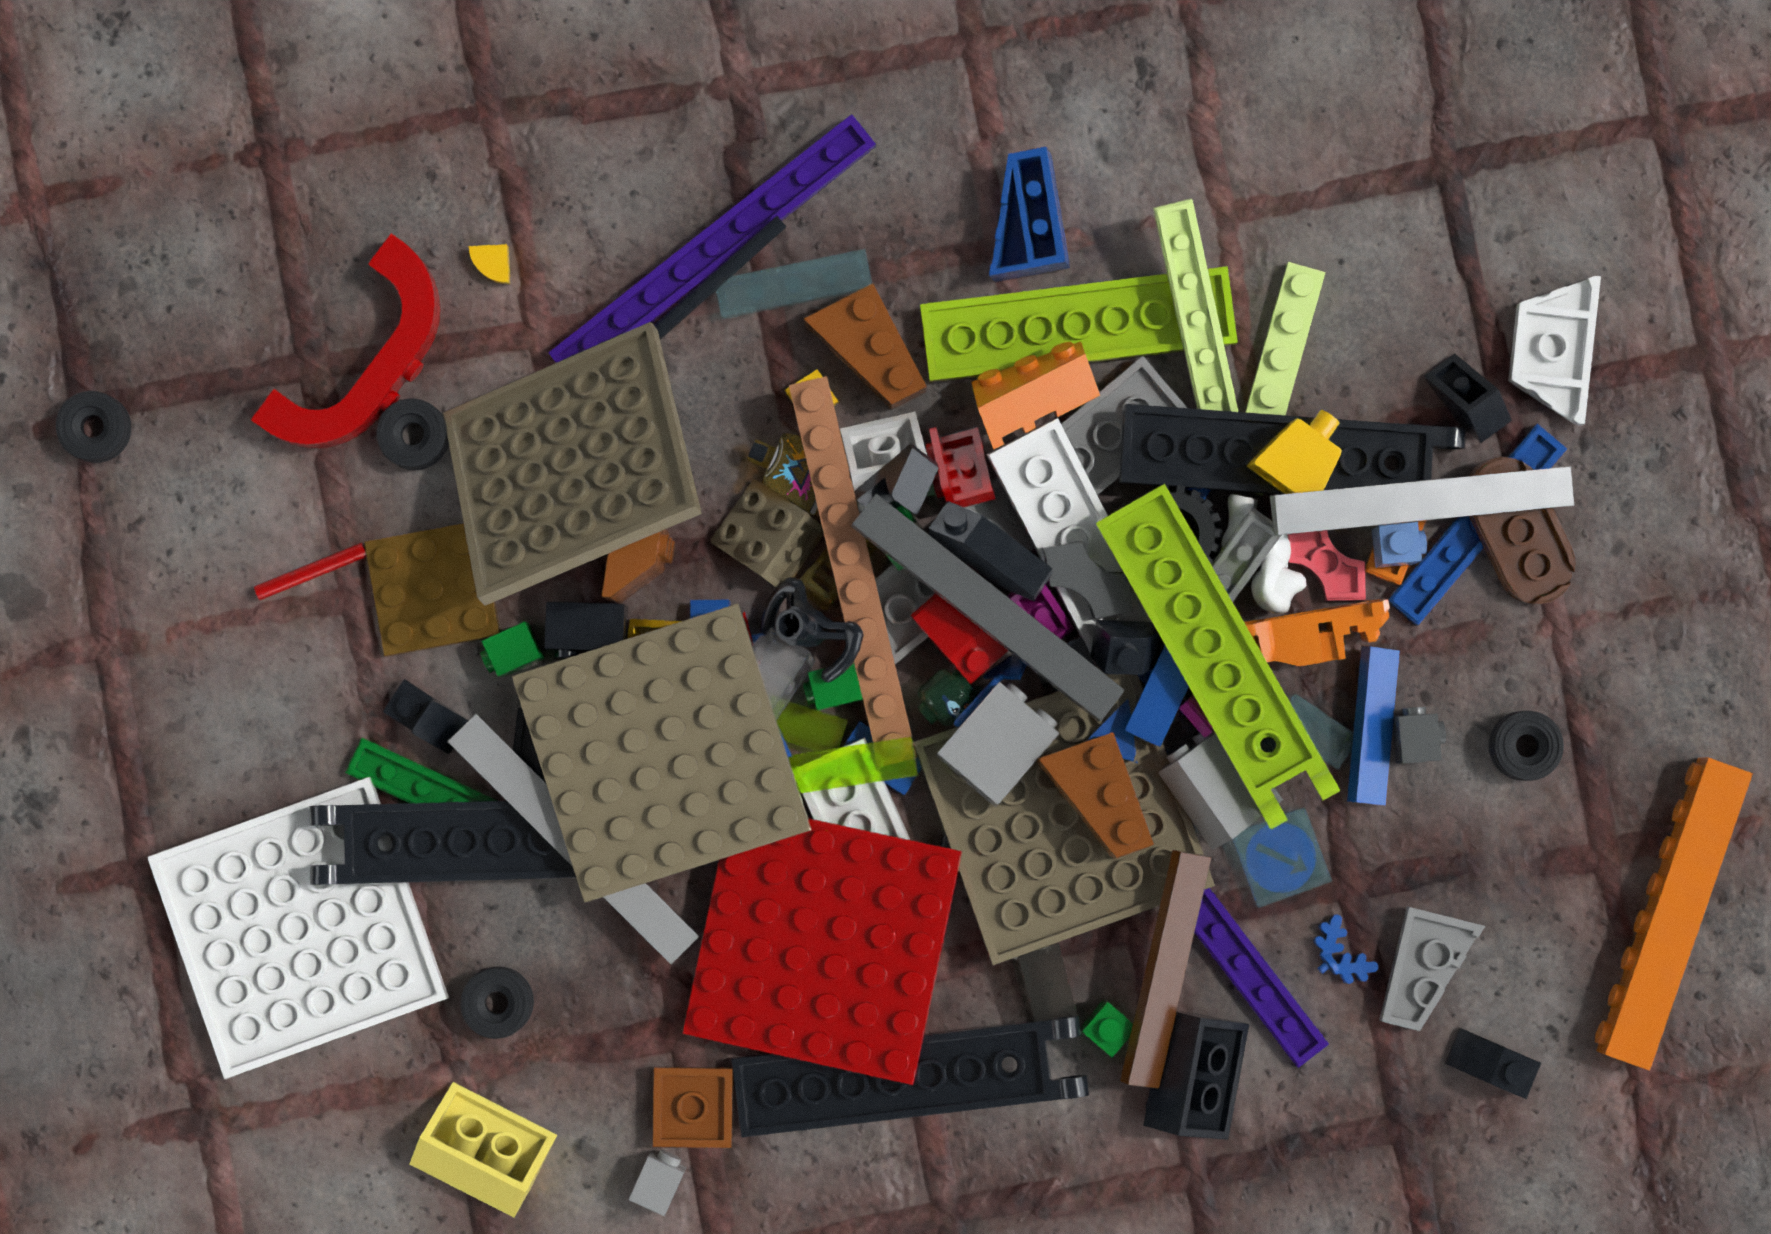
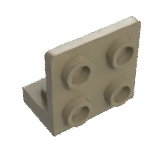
M752 480L711 538V543L776 588L786 578L795 577L824 533L822 525L807 512L759 481Z

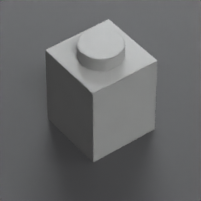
M660 1150L658 1154L651 1152L629 1200L665 1216L686 1170V1167L680 1165L682 1159L664 1150Z

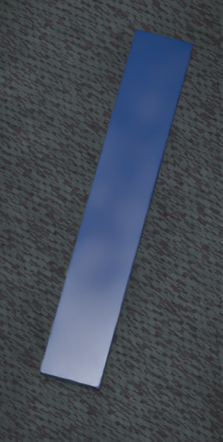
M1536 424L1508 457L1526 463L1533 470L1552 468L1567 448L1539 424ZM1469 516L1457 517L1422 558V561L1415 566L1402 584L1388 598L1389 604L1415 626L1422 622L1484 548Z

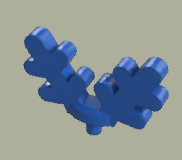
M1338 914L1332 915L1329 923L1322 922L1319 924V929L1325 937L1317 936L1313 939V943L1321 950L1319 956L1324 962L1318 967V970L1322 974L1328 969L1334 975L1339 974L1345 984L1353 982L1354 979L1351 973H1354L1359 981H1367V973L1376 972L1378 964L1374 961L1366 962L1367 957L1365 954H1358L1354 963H1350L1352 956L1349 953L1342 954L1338 964L1333 959L1332 953L1344 950V945L1336 943L1337 938L1345 937L1347 930L1344 928L1340 929L1342 917Z

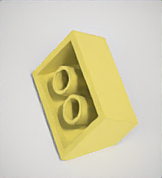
M453 1082L421 1134L409 1165L515 1218L557 1134Z

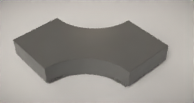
M1083 541L1042 547L1044 562L1053 568V574L1048 580V586L1067 587L1079 593L1087 602L1091 615L1095 619L1133 612L1129 581L1124 572L1105 571L1094 564L1085 551Z

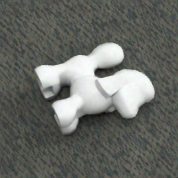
M1230 494L1228 498L1229 523L1222 538V548L1252 507L1256 509L1258 500ZM1283 534L1260 564L1261 569L1253 576L1251 583L1252 594L1256 603L1262 609L1275 614L1288 612L1294 595L1306 587V578L1302 573L1288 569V561L1291 555V544L1287 537L1288 534Z

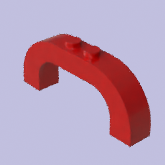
M392 233L368 265L391 282L400 295L402 314L396 330L349 393L332 407L322 410L305 409L295 404L276 389H273L251 418V421L271 435L287 443L306 448H328L346 443L365 432L373 425L383 411L399 401L401 395L397 392L406 380L412 382L421 372L424 366L421 360L430 349L439 326V293L435 280L425 263L407 244Z

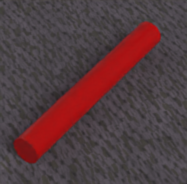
M363 542L256 585L254 586L255 593L261 601L366 558V548Z

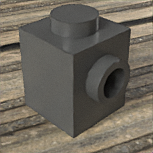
M1426 707L1402 708L1403 716L1394 717L1393 719L1396 764L1442 760L1441 744L1446 743V730L1444 722L1438 721V713L1426 714Z

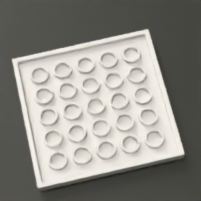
M370 777L147 857L224 1079L449 998L408 882L310 885V865L345 864L344 825L309 826V806L381 804ZM382 836L378 840V847L382 851H389L393 846V841L389 836Z

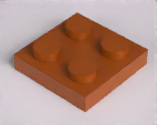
M655 1066L653 1147L732 1148L733 1067Z

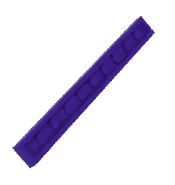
M851 114L549 352V355L557 363L646 323H653L684 299L775 216H778L783 221L876 147V143Z

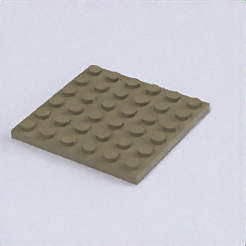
M652 322L443 413L447 426L448 442L477 598L485 606L702 514L658 330Z
M739 603L512 676L584 903L811 830Z
M1106 674L1125 691L1100 722L1060 691L1026 702L1025 704L1034 712H1037L1040 708L1057 722L1054 729L1059 732V735L1039 758L1084 743L1127 699L1129 700L1130 714L1132 716L1143 692L1138 675ZM960 727L913 742L950 848L963 851L959 873L992 965L1160 906L1172 850L1204 855L1191 819L1158 773L1170 764L1166 758L1167 753L1163 743L1161 747H1158L1134 735L1136 748L1134 761L1123 759L1154 845L1113 860L1037 762L1030 767L995 808L936 757L940 749ZM1210 870L1208 871L1204 890L1215 886Z

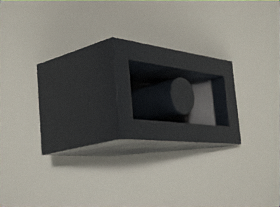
M1455 353L1424 376L1427 383L1458 424L1465 428L1480 443L1512 421L1499 389Z
M1096 620L1091 658L1105 674L1143 675L1155 667L1165 644L1152 622Z
M1459 1028L1445 1061V1064L1524 1099H1527L1541 1066V1062L1462 1028Z

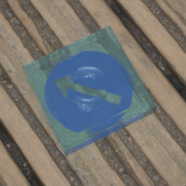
M1305 808L1285 814L1288 821L1272 830L1265 821L1246 828L1232 839L1258 908L1332 882Z

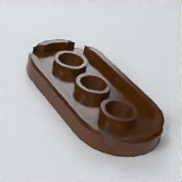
M1495 457L1480 463L1472 470L1469 476L1529 471L1533 469L1526 463L1514 458ZM1553 508L1469 516L1500 583L1509 595L1521 602L1544 604L1556 600L1567 591L1571 584L1569 581L1572 578V572H1575V554Z

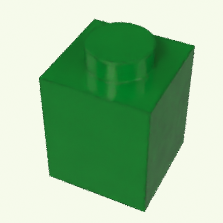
M527 622L520 623L482 640L485 650L481 651L480 655L489 673L495 671L497 677L503 678L545 659L532 628Z
M854 663L843 675L830 683L824 682L821 678V673L824 669L808 672L810 681L803 682L808 705L816 704L817 711L863 700Z
M1103 999L1080 1026V1029L1110 1057H1113L1130 1038L1133 1023L1108 1001Z

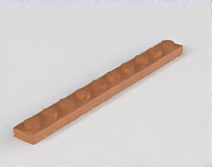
M825 376L791 384L789 389L845 623L848 621L856 622L864 634L861 649L854 664L878 765L882 767L916 759L917 755L866 539L851 527L860 514L828 378Z

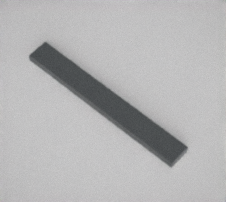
M875 494L852 523V528L1098 722L1103 720L1125 691L878 494Z

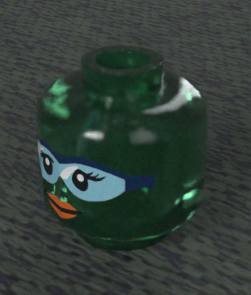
M941 669L919 687L917 694L922 703L917 706V709L931 725L938 721L943 726H951L973 701L972 695L975 693V690L957 669L952 673L947 669Z

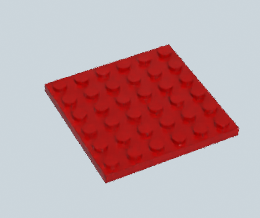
M808 818L811 826L810 831L719 859L682 1034L913 1085L963 851Z

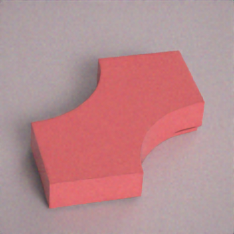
M1328 530L1288 534L1287 537L1291 544V555L1288 563L1300 565L1314 574L1322 586L1325 601L1366 600L1365 561L1351 559L1340 553L1332 544Z

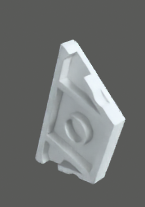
M1593 276L1568 287L1565 286L1548 294L1520 302L1516 307L1508 381L1571 423L1579 426L1585 424L1600 276Z

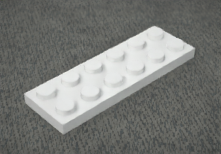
M1054 418L986 454L1039 558L1043 562L1042 547L1083 541L1085 551L1094 564L1105 571L1123 572L1096 525L1098 521L1108 515L1058 418ZM1130 582L1133 612L1096 619L1092 617L1087 602L1079 593L1067 587L1055 586L1080 637L1082 636L1090 656L1096 620L1152 622Z

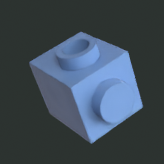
M1418 522L1378 525L1372 529L1376 568L1414 565L1422 561L1421 554H1426L1427 552L1425 531H1419Z

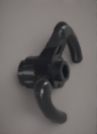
M795 577L786 578L774 589L762 612L760 631L765 635H770L775 627L778 637L785 640L788 645L810 648L818 646L824 640H845L846 646L840 657L821 673V678L826 683H830L843 675L854 663L861 649L864 637L861 627L852 621L846 623L833 622L824 616L822 612L816 610L807 602L803 581ZM787 598L786 610L782 611L776 619L780 606ZM828 629L836 630V633L828 632Z

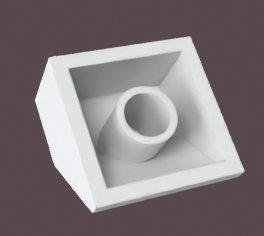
M916 412L840 428L854 491L911 443L927 455ZM933 482L926 496L935 495ZM857 501L859 511H863L865 506Z

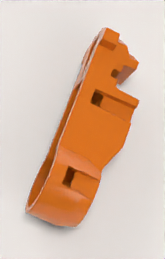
M1370 599L1357 603L1244 621L1267 663L1278 661L1301 667L1346 659L1344 635L1351 634L1350 627L1351 631L1360 633L1362 641L1368 643L1376 642L1380 635L1379 628L1389 619L1388 610L1390 607L1388 599ZM1326 622L1327 630L1319 631L1318 624Z

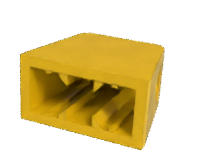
M1324 410L1318 412L1310 425L1297 418L1288 423L1248 463L1247 467L1284 494L1323 491L1342 453L1338 446L1328 440L1340 423L1334 416Z

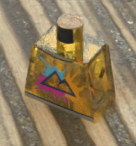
M783 433L776 448L756 439L749 452L747 461L767 469L762 485L770 488L816 519L819 511L801 436Z

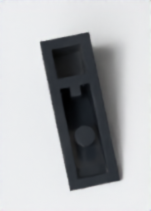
M947 501L929 527V535L986 581L1032 601H1035L1053 574V568L983 515L950 501Z

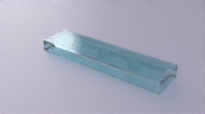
M862 249L735 275L720 286L716 293L722 319L854 293L872 284L866 250Z

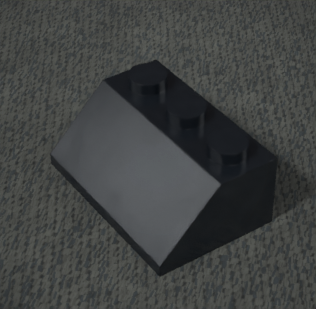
M1176 1011L1159 1088H1150L1143 1126L1178 1136L1228 1140L1249 1024L1192 1012Z

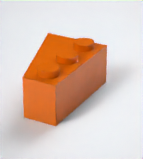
M1081 341L1075 344L1072 342L1061 343L1052 348L1050 353L1039 357L1034 355L1023 357L1016 361L1012 367L1001 371L999 369L985 371L978 376L977 380L971 381L977 408L993 450L1004 445L1002 437L1022 427L1023 432L1028 433L1036 428L1035 420L1052 412L1055 413V416L1059 417L1100 396Z

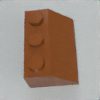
M665 529L608 553L602 597L612 603L621 604L662 574L665 569V563L672 564L674 557L675 541L670 537V533Z

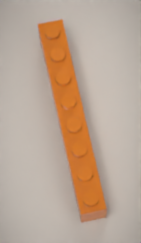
M1709 757L1698 758L1696 763L1692 762L1685 776V784L1688 785L1683 800H1678L1673 810L1672 821L1675 822L1671 837H1665L1659 851V858L1663 859L1658 874L1653 873L1647 885L1646 894L1650 897L1646 909L1640 910L1635 919L1633 931L1637 932L1633 946L1627 947L1621 960V969H1624L1619 984H1614L1608 997V1006H1611L1607 1021H1602L1596 1031L1595 1043H1598L1597 1052L1650 1071L1753 773Z

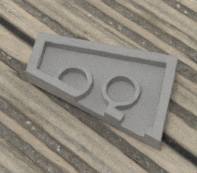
M1407 906L1379 1020L1420 1031L1445 992V987L1457 968H1460L1467 957V952L1475 939L1480 936L1485 926Z

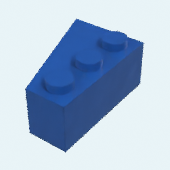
M1046 146L1008 154L1000 202V216L998 227H996V241L989 277L994 282L1070 268L1050 151Z

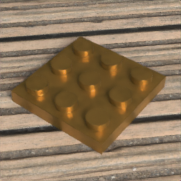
M464 524L364 542L384 656L388 657L487 639L500 633L495 602L485 606L477 598Z

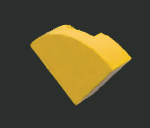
M507 244L468 246L472 262L485 277L499 284L510 285L509 246Z

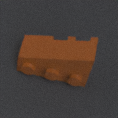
M873 283L804 318L805 326L831 352L841 359L891 410L926 393L927 386Z
M1113 732L1038 758L1037 764L1060 790L1059 792L1078 813L1082 821L1113 860L1154 845Z

